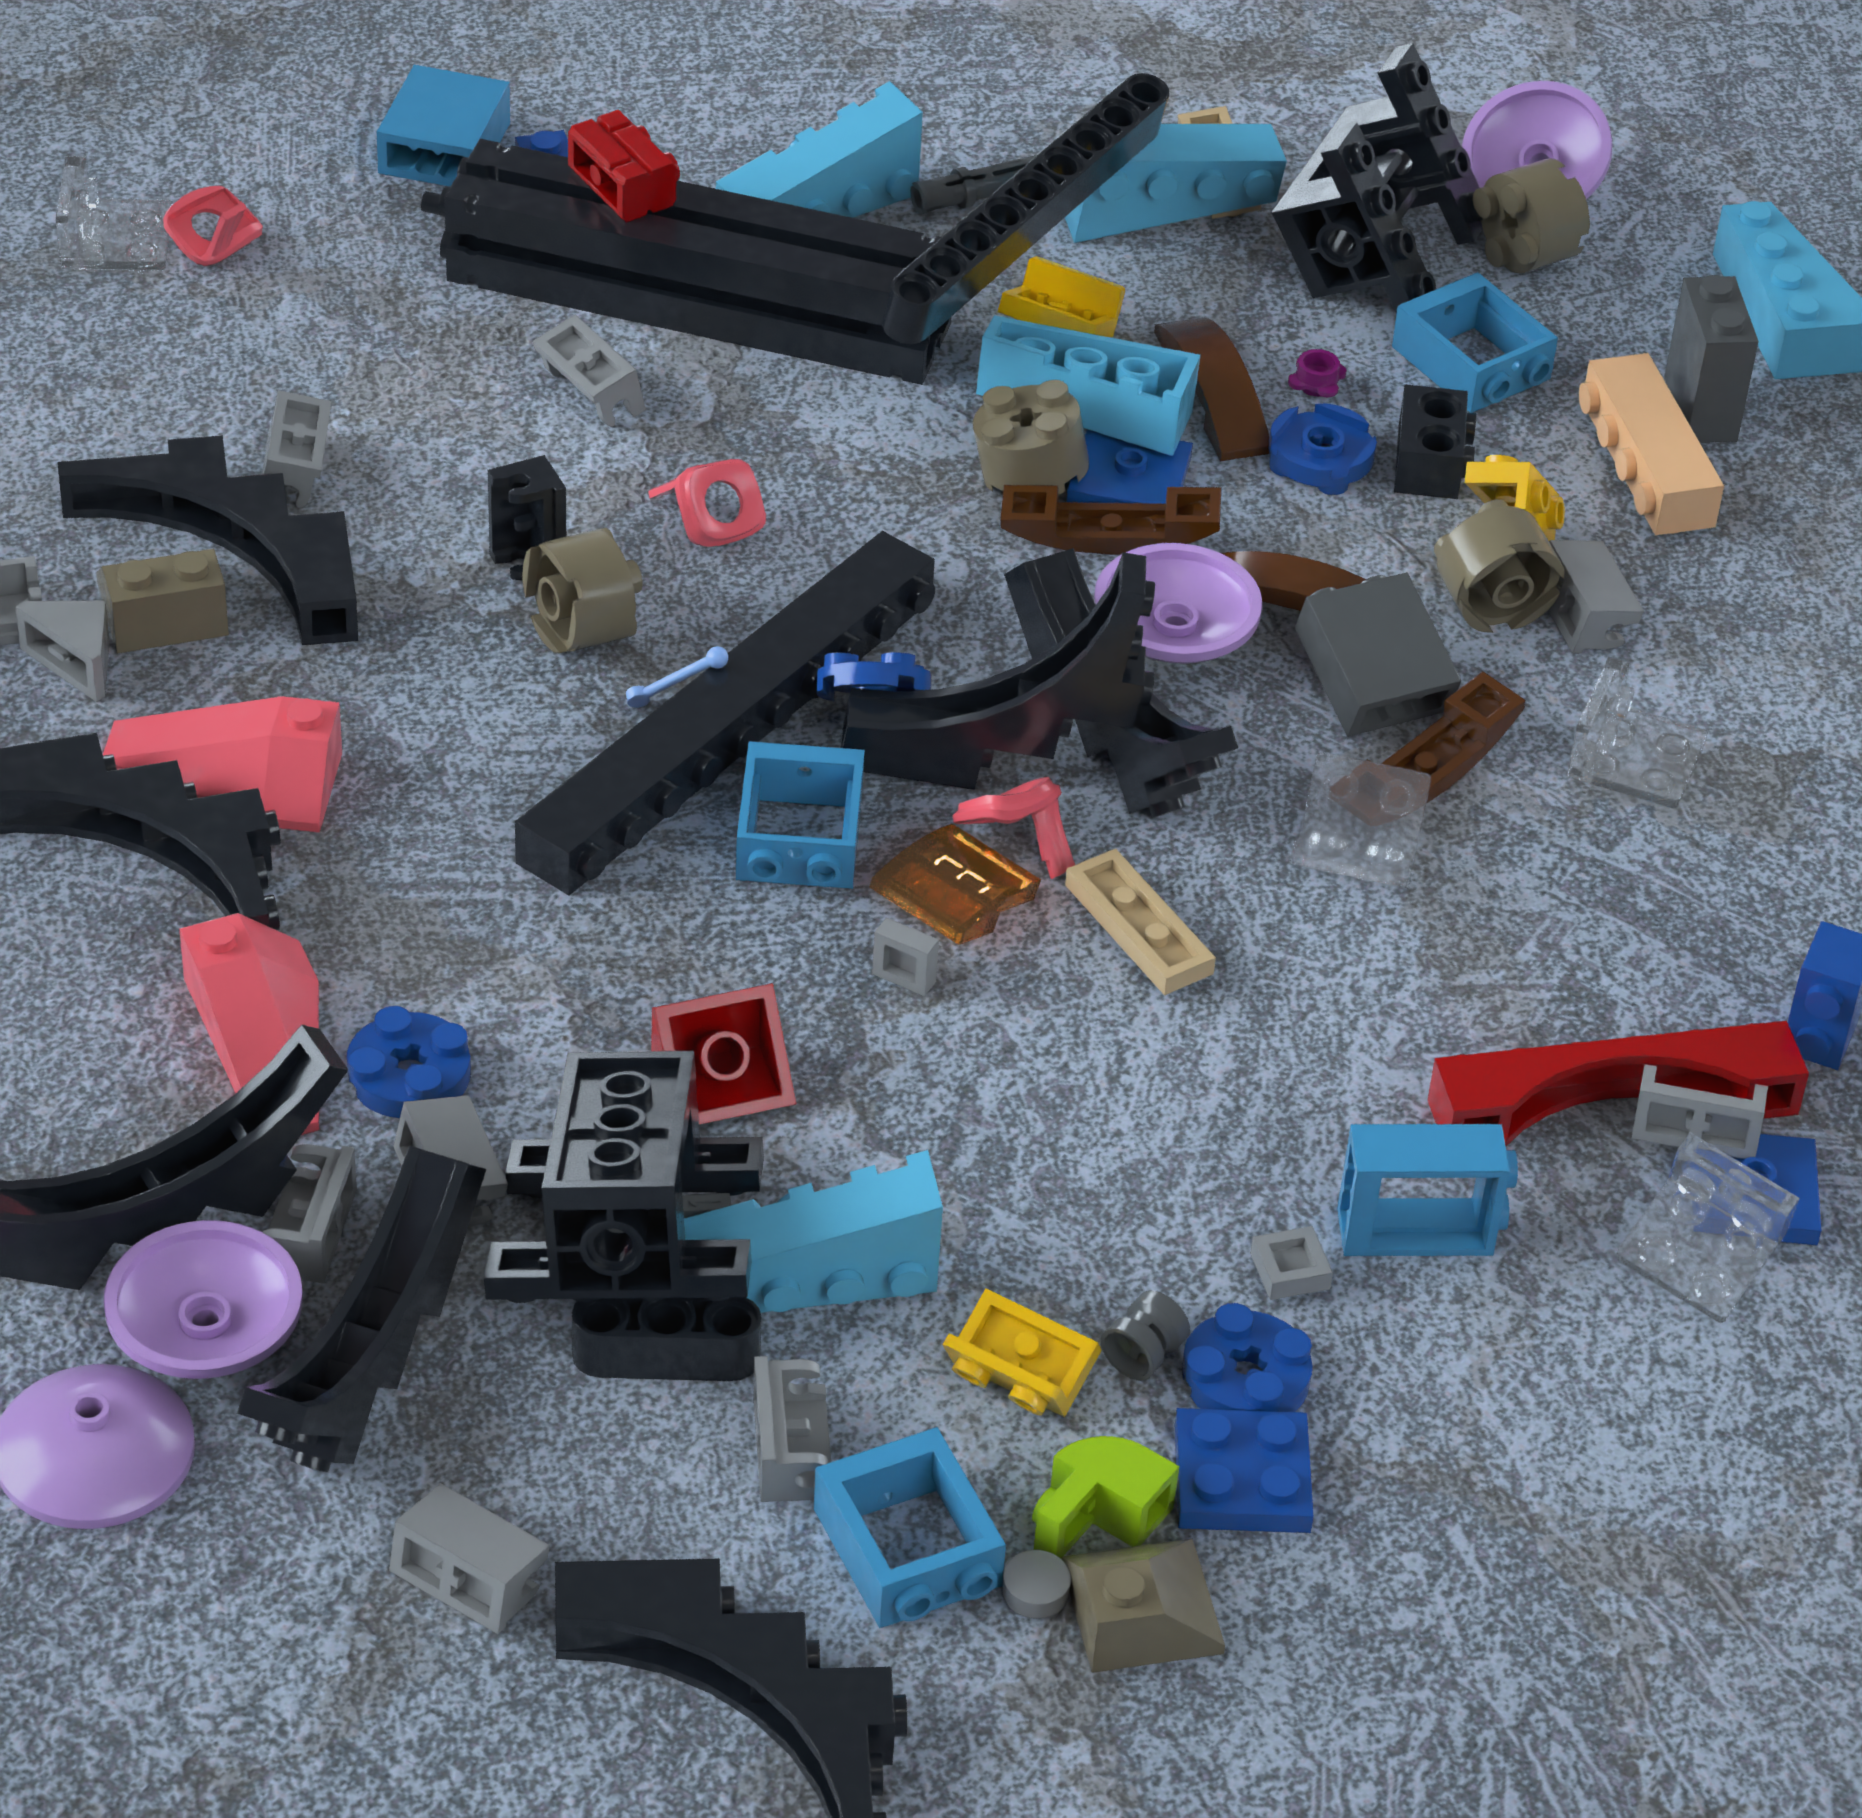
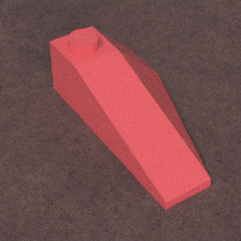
M281 696L115 720L103 756L113 754L117 770L177 760L183 783L194 782L197 798L258 788L264 810H275L279 828L320 833L342 756L340 702Z
M239 913L179 928L184 981L235 1094L271 1062L301 1025L319 1029V981L300 941ZM319 1111L302 1135L319 1130Z

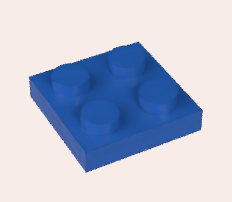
M1176 1409L1174 1427L1176 1465L1179 1466L1177 1481L1178 1528L1311 1533L1314 1515L1307 1413Z

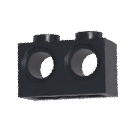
M1404 384L1398 424L1394 493L1458 499L1461 478H1465L1467 462H1474L1475 447L1465 446L1473 445L1477 416L1476 413H1467L1468 391Z

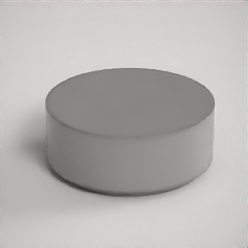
M1028 1550L1018 1553L1008 1561L1003 1573L1002 1595L1006 1604L1017 1614L1028 1618H1047L1057 1614L1064 1608L1069 1599L1071 1583L1069 1568L1061 1558L1047 1551Z

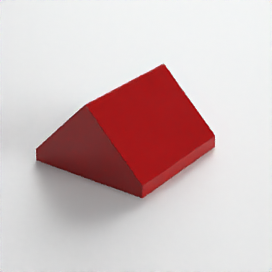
M773 983L652 1007L651 1051H694L699 1125L797 1104Z

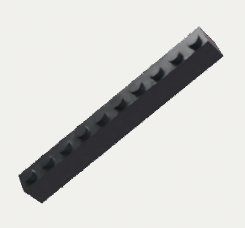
M882 530L729 651L728 662L724 667L719 669L710 667L515 820L516 864L568 896L588 880L597 878L603 872L606 865L626 849L635 847L642 840L643 836L664 818L672 817L686 800L702 787L710 786L717 779L718 775L739 757L747 756L749 741L759 742L775 728L784 726L792 714L808 701L818 698L817 670L824 667L826 654H856L859 656L860 662L867 653L882 641L890 640L898 628L914 615L923 613L930 606L935 595V585L933 584L935 559Z

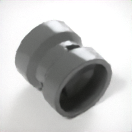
M1153 1290L1145 1291L1129 1306L1127 1317L1116 1319L1101 1336V1347L1108 1361L1121 1374L1138 1381L1147 1380L1163 1364L1164 1353L1175 1352L1189 1337L1190 1324L1184 1311L1170 1297Z

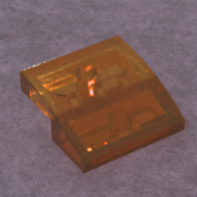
M951 823L925 835L897 854L872 877L869 888L956 944L961 945L993 933L1000 912L1034 900L1041 879Z

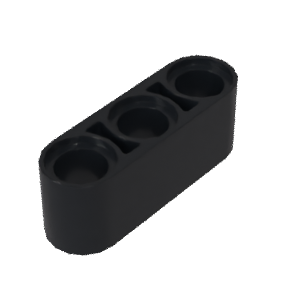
M731 1297L723 1301H709L703 1298H665L656 1302H646L637 1298L600 1299L587 1303L576 1302L572 1310L573 1362L581 1372L598 1378L698 1381L743 1380L754 1373V1357L760 1356L762 1321L760 1309L752 1300L746 1297Z

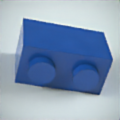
M1821 921L1802 964L1787 1023L1803 1059L1839 1070L1858 1024L1862 1009V934Z

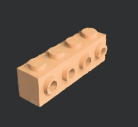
M1649 353L1589 360L1585 383H1581L1579 387L1580 407L1582 412L1589 414L1593 421L1601 446L1607 447L1615 462L1619 479L1627 483L1633 494L1637 512L1645 516L1655 535L1716 527L1724 484Z

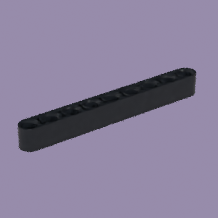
M1140 73L1128 77L901 271L892 281L882 323L885 333L891 339L905 344L920 343L928 338L1152 142L1158 135L1169 99L1167 84L1151 74Z

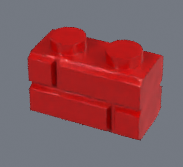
M619 109L598 116L596 122L593 119L571 125L568 131V166L622 220L629 222L646 216L648 210L654 213L673 206L676 201V185L680 178L678 163L672 153L668 151L663 153L651 141L650 135L644 126H635Z

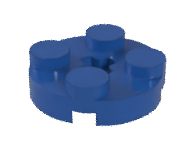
M1327 403L1315 404L1314 412L1298 414L1299 406L1282 412L1271 426L1268 446L1270 453L1269 467L1276 475L1289 477L1299 483L1315 486L1321 492L1328 495H1339L1348 490L1349 483L1362 479L1371 470L1374 464L1377 441L1375 436L1372 437L1368 433L1369 423L1358 413L1342 406ZM1324 443V444H1328V445H1330V446H1329V447H1322L1321 445Z
M829 653L825 655L824 667L817 670V696L834 702L835 691L850 693L851 688L895 692L930 690L932 674L924 669L923 666L916 665L915 655L909 653L881 654V662H859V656L856 654Z
M388 1006L379 1010L375 1015L374 1022L364 1026L353 1037L347 1050V1074L349 1083L351 1082L356 1088V1097L370 1110L389 1117L400 1118L403 1103L407 1101L462 1096L471 1078V1057L466 1030L459 1024L450 1023L431 1014L409 1012L401 1006ZM405 1060H415L422 1063L411 1064L407 1070L400 1069L398 1065L399 1062Z
M1228 1303L1219 1307L1215 1317L1200 1323L1189 1335L1183 1353L1181 1369L1183 1380L1186 1379V1382L1191 1387L1190 1397L1200 1409L1296 1412L1304 1403L1310 1388L1313 1369L1310 1355L1311 1340L1305 1332L1293 1328L1277 1317L1251 1311L1248 1307L1239 1303ZM1237 1362L1254 1363L1263 1371L1252 1368L1247 1374L1239 1373L1236 1371Z

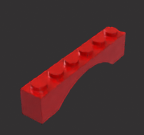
M1787 1021L1439 1057L1434 1059L1427 1100L1436 1124H1502L1505 1145L1507 1146L1525 1129L1548 1115L1572 1106L1611 1098H1639L1645 1064L1657 1066L1655 1083L1753 1100L1755 1084L1768 1086L1763 1119L1799 1115L1809 1071Z

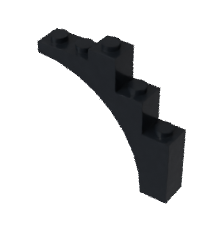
M223 435L167 439L169 452L167 454L58 462L63 518H115L149 522L189 532L226 548L255 567L279 591L295 618L302 645L359 641L357 600L344 511L288 515L283 473L227 477Z
M1074 548L1022 563L1004 574L1032 659L1058 644L1088 617L1096 605L1087 586ZM1153 693L1148 707L1139 705L1133 728L1075 719L1087 758L1107 752L1109 760L1113 763L1129 814L1149 808L1152 818L1185 808L1182 797L1201 790L1198 777L1201 774L1221 768L1219 756L1238 749L1231 726L1210 729L1191 724L1169 710Z
M1123 552L1110 586L1088 617L1058 644L1023 665L984 680L943 689L895 692L851 688L842 727L840 748L865 750V773L975 790L980 767H991L994 750L1054 759L1059 736L1069 738L1073 719L1133 728L1139 705L1147 707L1150 705L1154 686V672L1145 671L1146 647L1141 646L1143 626L1137 625L1140 616H1150L1155 594V582L1146 580V556Z
M97 733L0 748V834H62L107 842L148 856L183 875L211 898L224 916L239 913L270 928L280 930L275 896H264L262 891L269 887L267 871L273 870L271 846L281 844L280 830L275 810H264L258 788L197 798L194 782L183 783L177 760L117 770L113 754L102 755Z
M301 1025L271 1062L235 1095L191 1126L152 1147L101 1167L58 1177L15 1181L0 1180V1277L80 1290L114 1243L133 1246L143 1238L161 1229L176 1224L196 1221L206 1206L263 1217L297 1171L287 1156L288 1152L345 1076L348 1068L320 1029Z
M409 1146L393 1193L375 1236L351 1284L329 1320L308 1348L285 1371L264 1384L245 1387L237 1414L258 1420L256 1433L272 1438V1443L293 1449L290 1458L291 1462L323 1472H329L331 1462L354 1464L378 1387L398 1389L421 1314L436 1317L441 1315L485 1176V1168Z
M720 1558L555 1562L556 1659L616 1663L661 1673L708 1692L753 1720L790 1755L817 1793L827 1818H886V1812H873L872 1796H883V1765H893L894 1737H907L906 1694L893 1695L892 1667L820 1668L819 1640H806L805 1612L735 1614L734 1586H721Z

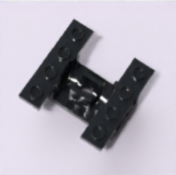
M1414 43L1395 47L1377 72L1388 97L1347 106L1271 212L1312 298L1383 284L1397 314L1398 305L1436 290L1435 280L1432 274L1426 270L1416 249L1413 233L1407 227L1403 228L1401 223L1402 218L1410 208L1438 203L1457 245L1474 242L1483 229L1481 223L1483 218L1478 215L1473 205V194L1480 187L1471 170L1469 155L1460 146L1451 126L1450 114L1447 108L1441 104L1432 85L1429 68L1421 60Z
M694 1051L567 1053L551 1139L512 1140L505 1172L508 1182L507 1194H527L534 1198H542L546 1241L491 1242L484 1273L486 1300H508L514 1303H527L536 1299H573L577 1302L587 1303L600 1299L637 1298L641 1301L656 1302L665 1298H703L709 1301H723L731 1297H748L752 1263L750 1239L685 1240L682 1193L716 1192L730 1193V1196H735L744 1192H760L764 1162L763 1137H700ZM607 1229H619L623 1233H614Z

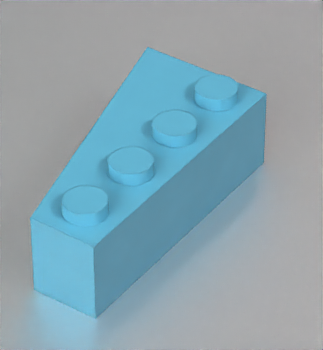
M888 81L875 89L876 97L860 107L855 102L850 103L837 111L838 119L817 132L812 127L805 129L795 135V140L790 146L776 155L772 150H769L717 180L716 189L850 218L911 198L910 188L913 186L912 183L919 181L923 112L892 82Z
M1161 124L1156 138L1065 217L1074 243L1276 202L1287 160L1271 124Z
M1749 201L1744 204L1722 205L1713 256L1723 276L1736 277L1759 341L1758 347L1774 379L1862 372V297L1772 202Z
M994 315L982 337L976 394L983 396L989 389L997 386L1016 388L1026 385H1040L1049 380H1060L1067 384L1069 393L1075 397L1079 404L1083 428L1173 456L1193 412L1201 355Z
M928 1150L906 1156L908 1166L878 1174L876 1166L872 1165L851 1171L852 1182L815 1192L812 1183L788 1189V1194L783 1196L777 1203L763 1207L752 1199L684 1218L685 1240L750 1239L752 1263L748 1297L746 1298L752 1300L758 1306L760 1313L771 1311L784 1312L796 1308L830 1304H850L855 1301L897 1296L910 1297L917 1294L937 1292L943 1205Z

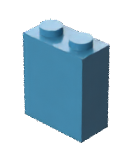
M414 64L376 132L378 173L451 186L457 177L461 159L470 156L479 139L501 142L510 125V82Z

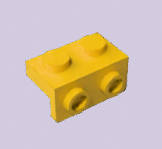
M1035 256L1028 260L1022 286L1002 293L998 312L1013 317L1016 320L1111 338L1114 336L1125 295V288L1116 283Z
M1490 455L1486 457L1485 462H1467L1465 484L1484 504L1488 501L1499 499L1506 501L1508 506L1528 511L1534 516L1548 541L1555 540L1556 529H1561L1564 524V501L1531 462H1518L1516 458L1507 455Z
M985 1288L960 1335L957 1337L948 1333L942 1344L954 1363L952 1370L958 1376L982 1388H986L989 1381L1010 1390L1008 1398L1012 1402L1039 1416L1043 1415L1045 1409L1063 1417L1067 1415L1102 1351L1098 1342Z

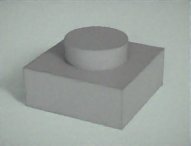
M886 917L874 933L872 974L922 996H926L936 983L939 939Z
M1313 1226L1252 1237L1250 1254L1270 1300L1324 1291L1331 1288L1333 1272Z

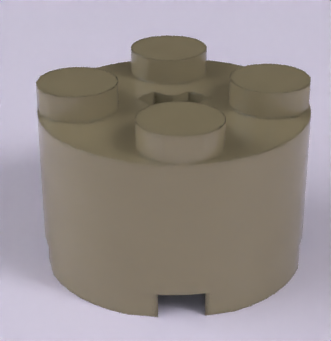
M1547 158L1496 174L1486 181L1484 187L1475 190L1473 205L1478 215L1483 218L1481 223L1486 237L1485 254L1490 264L1494 267L1504 266L1514 273H1526L1575 257L1582 252L1584 246H1579L1581 236L1589 234L1590 228L1588 204L1575 177L1567 179L1559 170V168L1565 167L1560 161Z
M1049 380L1040 385H1026L1016 388L997 386L984 393V404L974 416L973 430L983 479L987 488L993 492V486L1004 490V485H1058V493L1060 495L1066 492L1064 483L1076 475L1079 482L1086 475L1089 468V456L1080 407L1075 397L1069 393L1066 383L1060 380Z
M1495 499L1488 501L1481 506L1478 513L1461 522L1450 533L1440 537L1434 546V553L1437 557V570L1465 621L1478 631L1493 633L1489 625L1507 623L1511 630L1522 628L1547 612L1560 594L1556 586L1560 576L1564 579L1565 570L1534 516L1528 511L1508 506L1504 500Z
M600 528L546 541L539 544V546L531 547L526 552L522 572L525 598L535 596L539 614L531 615L530 617L539 637L554 653L572 652L628 638L636 634L635 593H639L642 590V575L639 566L634 560H625L621 549L608 528Z

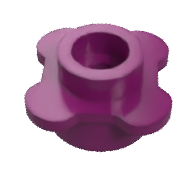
M1322 349L1307 350L1297 359V370L1289 375L1288 385L1292 389L1302 390L1310 396L1333 397L1338 394V381L1346 377L1347 370L1340 364L1335 354Z

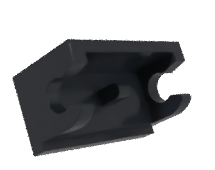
M545 455L487 470L489 555L495 564L510 563L516 559H524L526 552L531 547L539 546V544L546 541L567 537L566 487ZM515 565L510 568L511 579L523 580V565Z

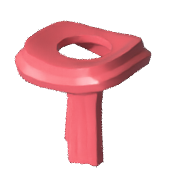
M220 185L203 187L182 196L166 211L163 218L164 228L178 248L190 260L203 266L214 265L231 256L260 237L263 229L261 222L246 205L227 188ZM208 212L220 216L211 241L202 238L193 229L191 220L196 214Z
M729 459L687 468L677 478L648 491L649 498L676 493L686 534L690 542L696 545L712 547L736 542L753 535L765 525L766 513L755 475L749 464L740 459ZM714 482H724L730 485L739 497L740 509L738 516L730 523H722L715 520L706 508V491Z
M1049 777L1023 783L1000 795H984L959 803L958 811L952 815L953 823L987 824L994 822L1011 824L1032 815L1041 860L1046 862L1050 879L1062 875L1066 872L1067 868L1075 865L1059 811L1058 798L1062 792L1060 786L1054 784Z

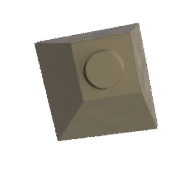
M1193 1538L1062 1556V1560L1070 1571L1071 1583L1069 1593L1092 1673L1224 1654L1225 1643Z

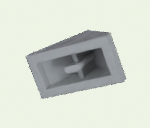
M106 600L23 601L16 606L20 649L95 702L103 699L106 694L110 647Z

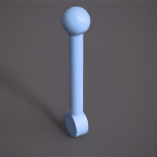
M712 647L707 652L706 657L646 687L633 686L626 691L627 704L633 708L646 706L650 702L649 697L710 667L716 669L724 667L728 662L727 651L723 647Z

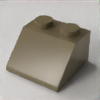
M214 548L201 551H187L181 554L144 560H130L124 563L102 566L96 572L101 598L106 600L107 620L117 654L229 635L225 582Z

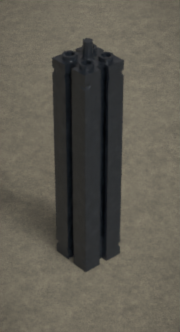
M479 139L470 156L461 159L457 177L451 186H445L441 194L425 191L421 200V211L445 217V231L440 244V257L446 259V278L449 282L463 285L475 283L481 289L890 378L896 375L901 377L902 381L923 385L934 361L935 347L940 348L951 325L952 317L928 338L916 344H905L895 341L885 333L882 327L892 281L901 271L941 238L940 236L927 238L921 232L677 181L676 201L673 206L654 213L648 210L646 216L625 222L568 166V157L513 145L505 148L499 142Z

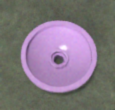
M1554 81L1526 82L1496 94L1476 112L1466 129L1462 148L1469 155L1471 170L1480 188L1484 187L1486 181L1496 174L1543 159L1552 158L1565 165V167L1559 168V170L1567 179L1574 177L1577 179L1586 199L1594 193L1603 181L1611 163L1613 147L1609 123L1598 104L1581 90Z
M1182 543L1152 544L1126 552L1146 556V580L1155 582L1151 614L1149 617L1140 616L1137 624L1143 626L1141 646L1146 647L1145 657L1179 664L1205 662L1238 649L1255 633L1260 622L1262 609L1260 589L1248 571L1231 558L1208 548ZM1122 554L1112 560L1099 575L1094 593L1096 604L1110 586Z
M216 1220L176 1224L143 1238L117 1261L108 1277L104 1290L106 1323L112 1338L122 1351L137 1363L155 1372L190 1379L214 1378L234 1374L268 1358L286 1342L294 1331L301 1315L303 1303L299 1270L292 1257L278 1242L254 1228L238 1223Z
M93 1364L58 1371L38 1380L23 1390L1 1415L0 1486L8 1498L21 1510L36 1519L52 1525L74 1529H96L132 1521L164 1503L174 1494L186 1478L195 1450L194 1427L190 1413L183 1400L171 1387L160 1379L134 1368L111 1364Z

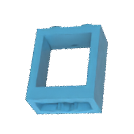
M1477 272L1398 305L1392 347L1440 388L1468 391L1467 411L1473 413L1551 379L1558 337ZM1475 328L1505 354L1478 365L1448 339Z
M749 741L737 831L736 880L853 889L863 792L865 750ZM800 767H808V768H810V770H809V771H802V770H800L799 768H800ZM760 801L845 807L842 839L756 833Z
M1351 1124L1337 1206L1343 1255L1493 1256L1498 1230H1507L1509 1225V1199L1506 1189L1515 1188L1518 1178L1517 1154L1515 1150H1506L1502 1124ZM1382 1178H1476L1472 1198H1379Z
M938 1427L816 1467L814 1511L879 1629L900 1621L918 1620L932 1610L964 1599L975 1600L981 1598L993 1589L1002 1586L1006 1544ZM937 1491L966 1544L890 1569L861 1516Z

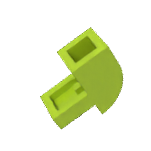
M1095 1436L1081 1439L1065 1446L1053 1456L1050 1488L1042 1494L1033 1510L1032 1521L1036 1523L1033 1550L1047 1551L1062 1559V1556L1072 1548L1092 1524L1131 1547L1141 1546L1174 1508L1179 1466L1137 1442L1120 1437Z

